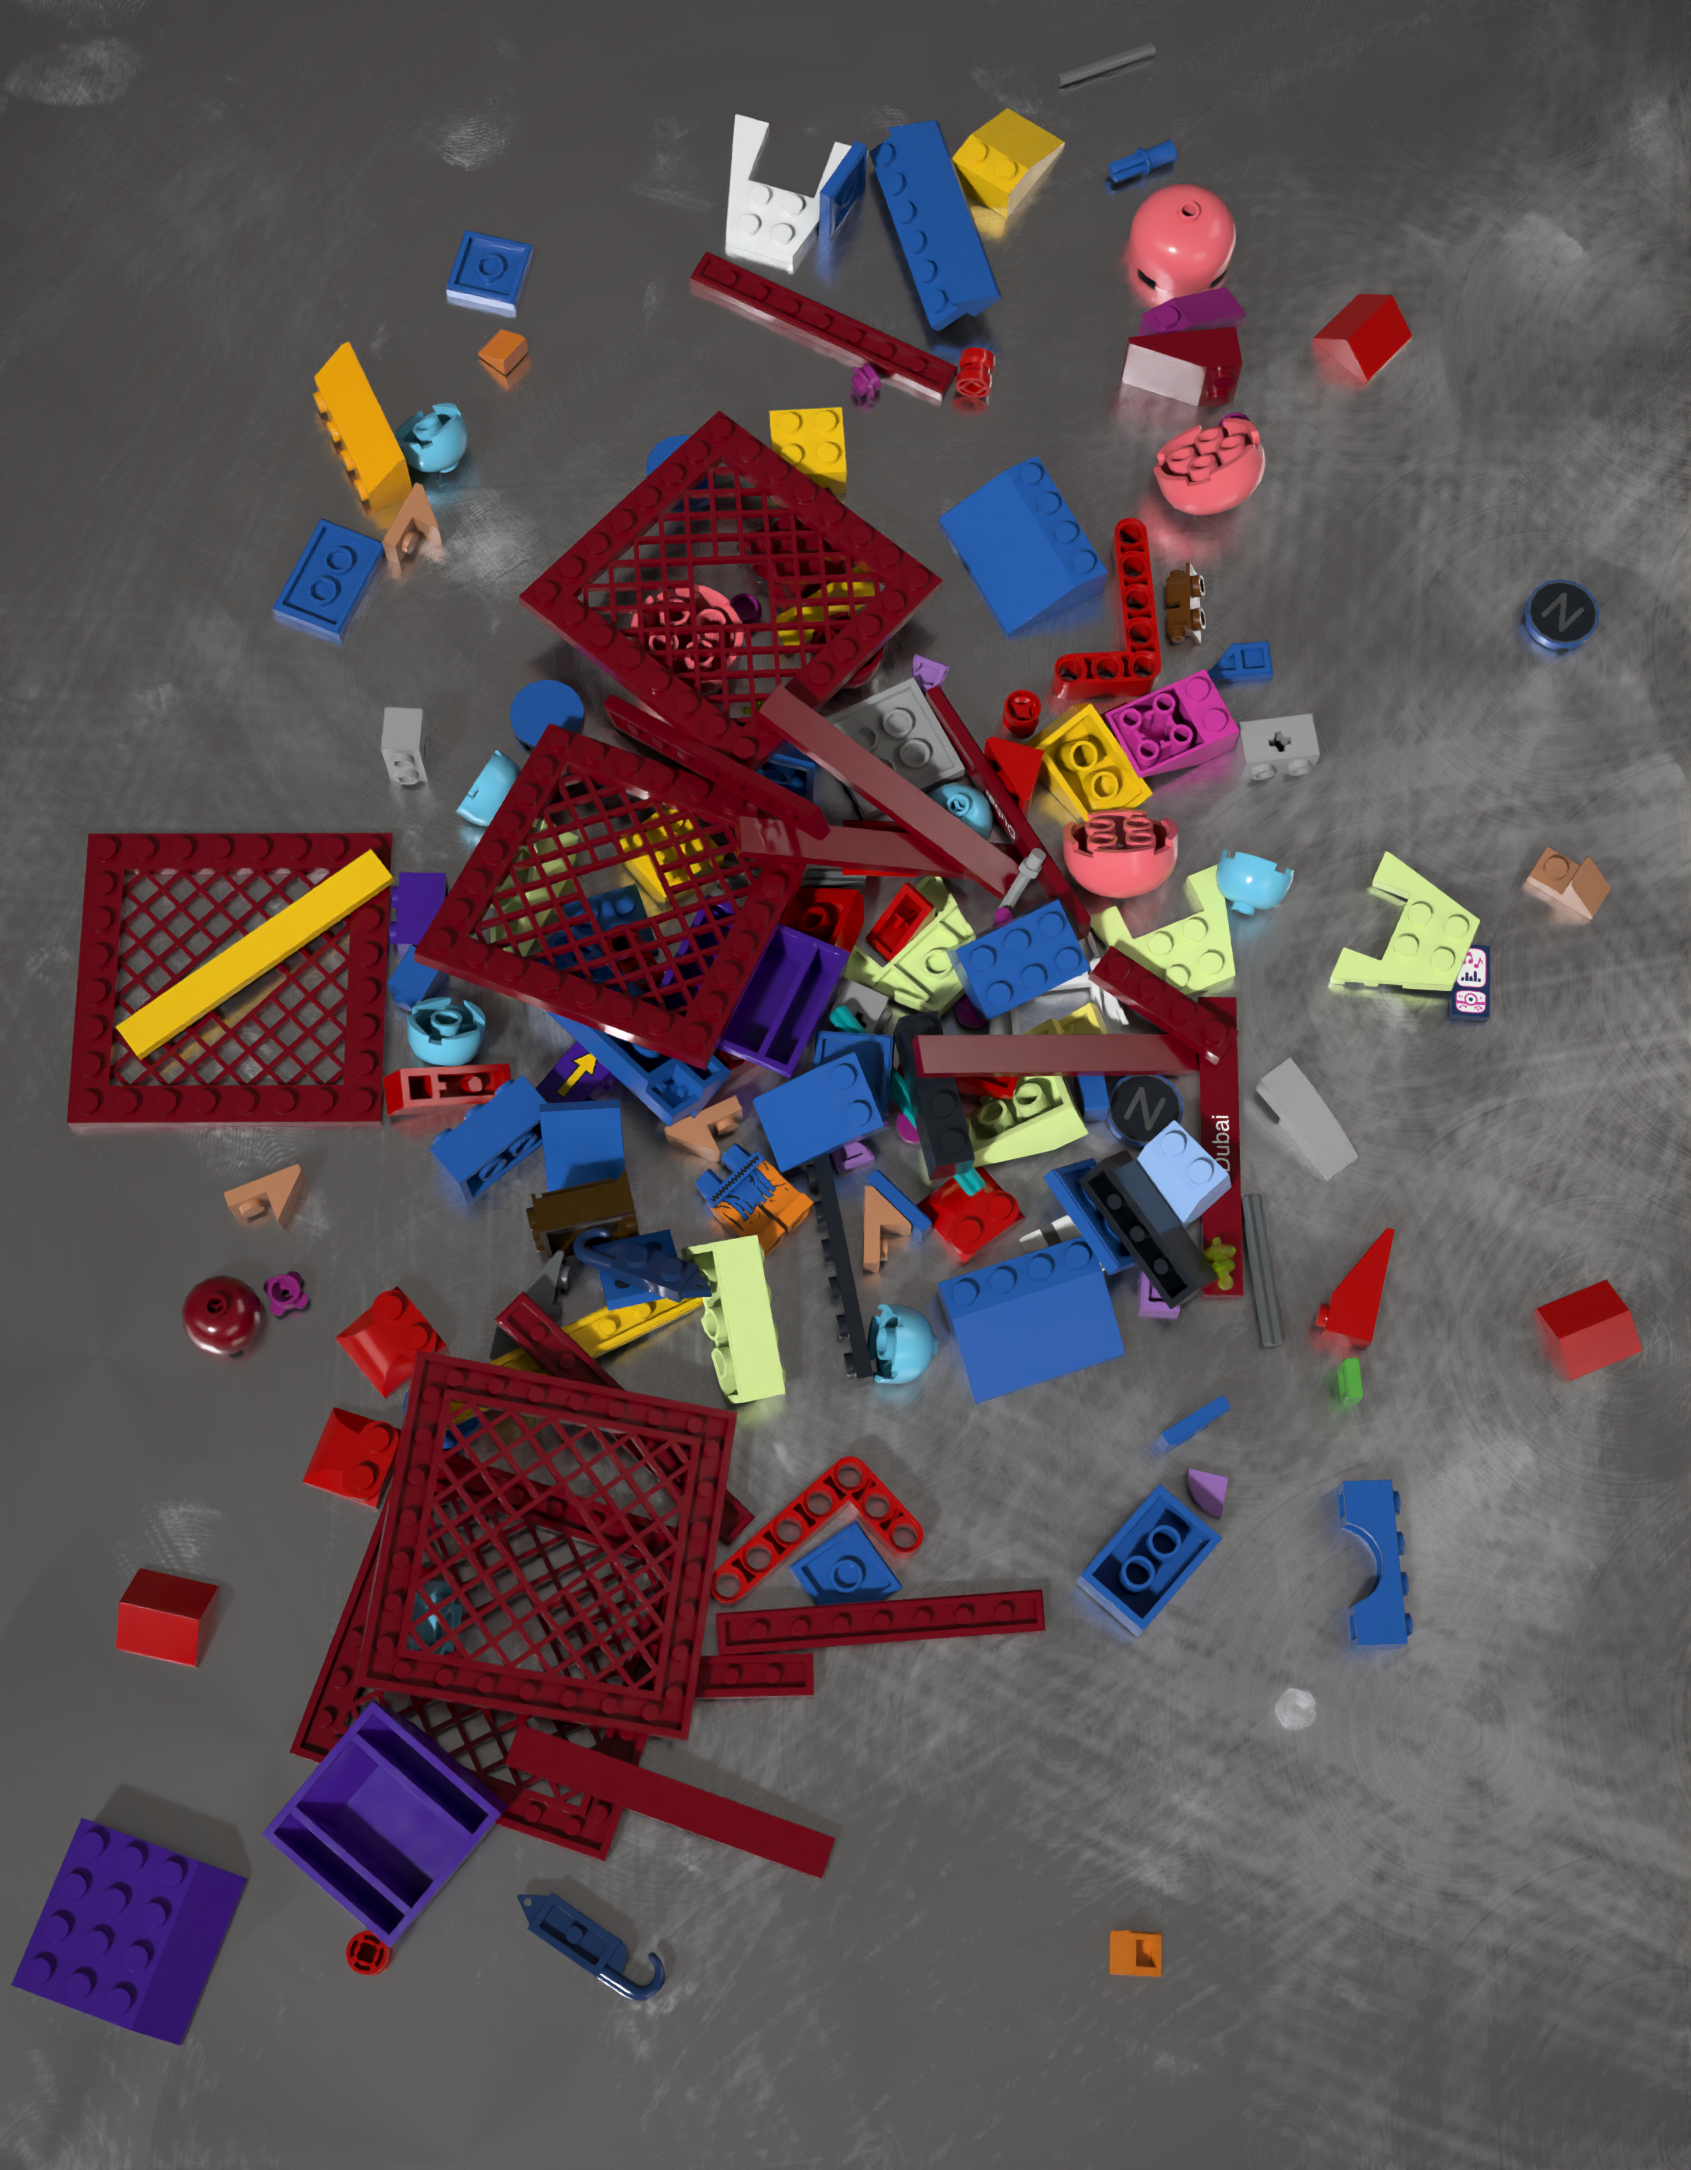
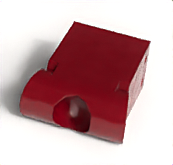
M826 487L824 489L834 498L837 499V497L834 495V493L830 490L829 487ZM781 517L775 521L772 527L769 528L770 532L790 531L789 517ZM795 518L796 531L810 530ZM764 528L753 532H764ZM791 539L770 540L771 554L792 553ZM796 539L798 553L818 552L817 539ZM765 540L744 541L745 555L766 554ZM823 540L824 552H839ZM845 560L825 561L826 575L846 574ZM819 561L798 562L799 576L820 575ZM851 561V568L854 569L857 565ZM793 562L772 563L773 577L794 576ZM766 563L749 564L756 574L768 581ZM800 584L801 599L808 598L819 591L821 584ZM774 585L775 600L795 599L794 585ZM790 607V608H782V609L786 612L787 610L791 609L792 607Z

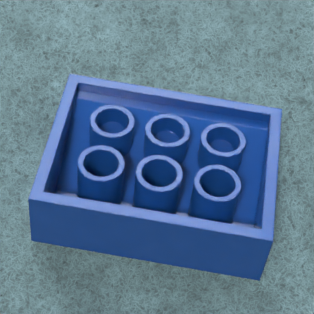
M1038 456L1006 469L939 517V523L1007 637L1104 593L1108 571Z
M1083 1236L938 1283L936 1295L975 1405L1126 1354L1098 1258Z

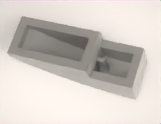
M1290 1057L1259 1080L1255 1089L1280 1117L1278 1124L1327 1181H1330L1358 1159L1359 1156L1339 1122L1307 1077Z

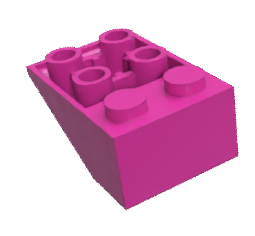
M1206 669L1105 713L1106 720L1138 778L1202 764L1235 749L1240 732Z

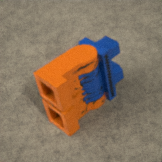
M735 1143L721 1157V1161L733 1173L723 1181L711 1169H708L696 1180L695 1186L706 1200V1209L717 1218L734 1238L758 1236L759 1244L762 1246L766 1258L784 1240L785 1234L788 1236L813 1212L814 1202L803 1192H798L757 1151L751 1155L747 1150Z

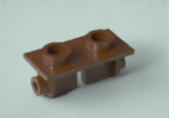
M1186 562V573L1182 570H1173L1166 579L1168 606L1180 604L1178 608L1167 609V634L1171 636V641L1183 642L1185 641V636H1192L1198 645L1201 644V630H1204L1206 626L1205 614L1203 609L1200 608V597L1205 595V585L1202 575H1197L1190 562Z

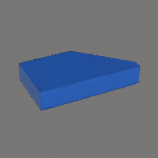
M1269 641L1231 644L1221 659L1207 672L1213 684L1272 680L1273 668Z
M1221 1395L1162 1432L1157 1439V1443L1164 1453L1170 1452L1208 1427L1210 1422L1228 1412L1231 1407L1224 1395Z

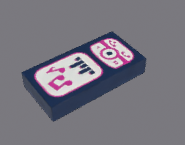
M1471 944L1452 991H1449V1019L1487 1022L1490 1018V946Z

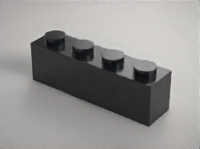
M938 1010L899 1017L893 1031V1036H895V1044L929 1180L968 1173L975 1161V1156L955 1077L918 1078L912 1040L917 1035H944Z
M1127 1149L1104 1158L1078 1180L1170 1310L1193 1299L1219 1278Z

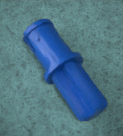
M1168 139L1145 150L1141 147L1137 148L1135 154L1111 162L1108 165L1109 176L1116 183L1139 174L1147 176L1155 168L1176 162L1178 158L1176 147Z

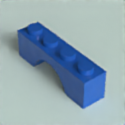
M1392 1480L1343 1481L1336 1488L1340 1529L1356 1535L1367 1545L1373 1555L1376 1566L1375 1582L1368 1596L1347 1609L1351 1651L1400 1649L1408 1644L1407 1638L1412 1637L1413 1626L1410 1613H1405L1403 1597L1408 1596L1409 1586L1406 1572H1401L1399 1556L1404 1555L1405 1546L1402 1531H1397L1395 1515H1399L1401 1509L1399 1492L1393 1491Z

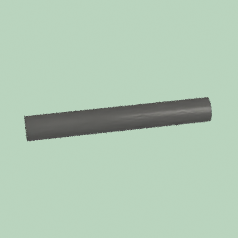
M1150 41L1056 73L1057 83L1062 87L1155 55L1154 44Z

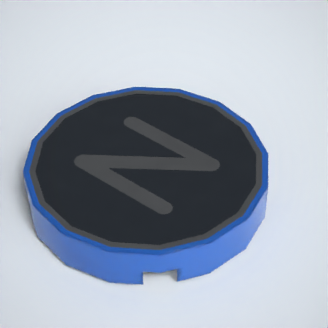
M1561 579L1547 581L1537 587L1529 597L1524 611L1527 631L1535 641L1554 650L1559 648L1576 649L1586 643L1595 631L1599 619V609L1596 600L1590 592L1575 582Z
M1128 1075L1117 1082L1108 1096L1110 1109L1107 1122L1113 1135L1127 1146L1144 1149L1173 1120L1179 1125L1181 1124L1184 1113L1182 1098L1175 1086L1160 1075Z

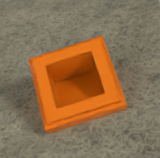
M501 329L478 352V356L506 376L529 352L527 339L522 335Z
M1112 1930L1110 1932L1109 1947L1110 1974L1162 1977V1933Z

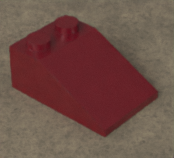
M1236 327L1128 337L1121 380L1123 383L1195 406L1209 405L1211 407H1220L1227 403H1233L1243 366Z

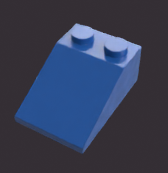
M857 1052L821 1065L752 1099L781 1173L891 1128L863 1057Z

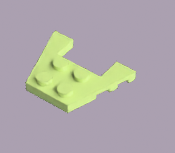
M1385 851L1374 876L1372 886L1407 898L1408 901L1382 960L1343 947L1332 972L1330 982L1345 985V982L1364 983V986L1378 987L1379 984L1402 985V988L1452 991L1479 928L1480 920L1393 854Z
M1217 865L1187 877L1186 883L1201 912L1133 939L1117 906L1090 916L1091 934L1095 933L1106 945L1105 948L1107 950L1112 945L1189 998L1234 980L1236 975L1225 897L1222 896L1217 888Z
M925 876L915 888L936 907L935 919L884 967H881L859 947L854 945L843 980H852L888 996L891 1000L923 1013L938 1010L940 1018L965 994L945 950L974 936L975 933L969 923L965 921L952 894H949L943 884L942 878Z

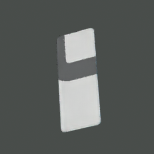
M1066 1215L1020 1238V1243L1026 1254L1082 1235L1069 1215Z

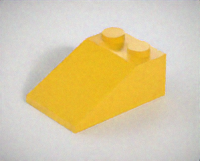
M1007 108L972 133L952 157L964 193L1007 219L1063 149L1065 142Z
M1091 703L1073 705L1024 744L1044 750L1039 780L1079 823L1089 821L1087 814L1115 809L1134 810L1153 794L1143 778L1137 777L1123 749Z

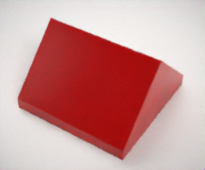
M1358 294L1313 338L1312 342L1363 383L1367 384L1411 341L1413 336L1393 295Z
M992 736L986 739L984 755L1027 819L1039 781L1044 750Z
M139 1568L119 1601L116 1649L197 1668L220 1586Z

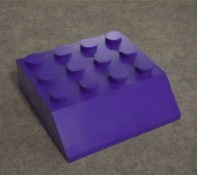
M707 894L705 899H709L714 896ZM728 902L710 907L715 920L734 915ZM703 910L697 912L690 929L709 923ZM780 924L717 1048L791 1078L802 1066L816 1037V1031H819L845 977L850 952ZM733 925L720 928L724 939H726ZM713 931L694 937L700 950L719 945ZM687 939L682 941L674 959L693 953ZM717 955L704 958L709 969ZM697 961L678 967L684 981L703 975ZM671 969L667 970L658 989L677 983ZM701 985L688 989L693 1000ZM681 991L662 997L668 1011L687 1005ZM652 1000L650 1002V1004L657 1006L655 1000Z
M373 1700L263 1831L262 1835L390 1948L404 1935L509 1806L417 1725Z
M81 1818L11 1986L125 2029L181 2046L248 1879L97 1822Z

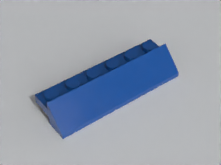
M936 120L888 127L891 136L872 149L869 154L931 328L940 331L965 313L975 317L1002 299V295L940 124Z
M570 927L575 940L585 938L574 927ZM564 930L545 939L549 949L569 943ZM594 945L580 949L585 962L605 956ZM573 951L553 957L558 970L579 965ZM547 960L538 962L549 966ZM609 964L589 970L595 984L615 978ZM583 973L574 975L585 980ZM634 982L626 984L631 997L645 993ZM619 986L611 988V990L621 993ZM546 1011L669 1127L689 1114L695 1118L730 1076L731 1071L714 1055L706 1070Z

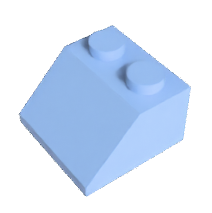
M1175 1120L1151 1140L1135 1160L1184 1229L1191 1225L1231 1188L1229 1174Z

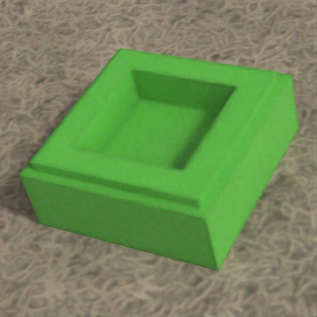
M1345 1358L1336 1369L1340 1403L1342 1406L1357 1405L1364 1397L1359 1358Z

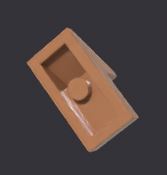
M415 483L382 541L386 558L399 565L406 553L411 554L414 550L418 536L442 545L439 527L423 485Z
M1548 846L1526 879V882L1590 920L1611 889L1589 856H1586L1582 864L1578 865Z
M733 1096L700 1111L695 1118L689 1116L670 1127L667 1126L664 1130L668 1145L720 1163V1151L712 1134L724 1135L736 1129L739 1125L738 1122L743 1121L742 1108L736 1096Z
M295 1164L226 1191L223 1194L228 1207L235 1217L240 1215L242 1217L254 1216L265 1209L264 1206L271 1204L279 1225L282 1229H285L307 1180L299 1164Z
M865 1186L863 1273H879L880 1261H887L888 1237H880V1235L907 1236L911 1235L912 1228L911 1223L873 1186Z

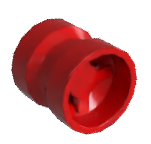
M978 347L967 348L961 352L959 366L962 371L957 374L955 386L959 393L972 398H982L990 393L992 384L990 374L994 371L996 359L993 353Z
M1022 689L1012 692L1006 698L1002 726L1009 736L1016 739H1025L1036 732L1042 707L1040 699L1036 694Z
M366 1930L357 1933L350 1939L345 1955L347 1963L353 1971L358 1974L375 1976L382 1974L389 1968L393 1961L394 1950L393 1946L389 1948L375 1934Z

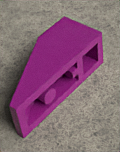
M1227 287L1172 298L1142 314L1138 336L1225 328L1244 318L1246 313Z

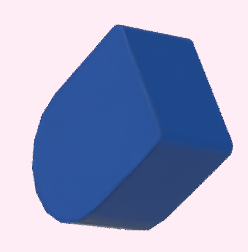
M1074 1076L1077 1103L1084 1122L1106 1120L1110 1104L1104 1076Z

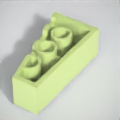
M752 1235L680 1248L683 1259L698 1265L700 1275L711 1287L712 1296L702 1297L706 1311L701 1321L704 1332L707 1333L711 1340H715L717 1348L713 1349L711 1356L725 1404L744 1403L786 1394L784 1386L786 1372L779 1358L777 1347L779 1333L772 1319L770 1308L772 1294L765 1280L763 1269L765 1255L762 1246L759 1244L758 1236Z

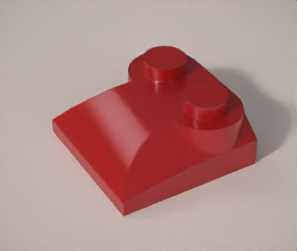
M799 887L781 924L846 950L851 955L865 920L864 898L859 890Z
M982 1166L974 1167L985 1182L984 1188L973 1196L967 1195L955 1178L952 1177L916 1204L932 1220L931 1228L963 1267L1018 1227L1026 1218L1020 1211L1016 1199L1010 1193L1004 1191Z
M398 1286L393 1290L379 1294L372 1306L335 1338L385 1399L411 1379L415 1355L418 1350L442 1354L448 1349L435 1329Z
M333 1407L302 1482L378 1510L394 1472L401 1430L393 1427L388 1422L375 1421Z

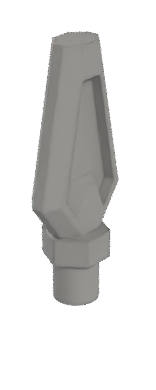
M1032 849L1029 856L1025 857L1018 868L1020 873L999 908L1005 907L1011 912L1030 880L1036 878L1042 869L1041 864L1046 858V854L1041 849Z

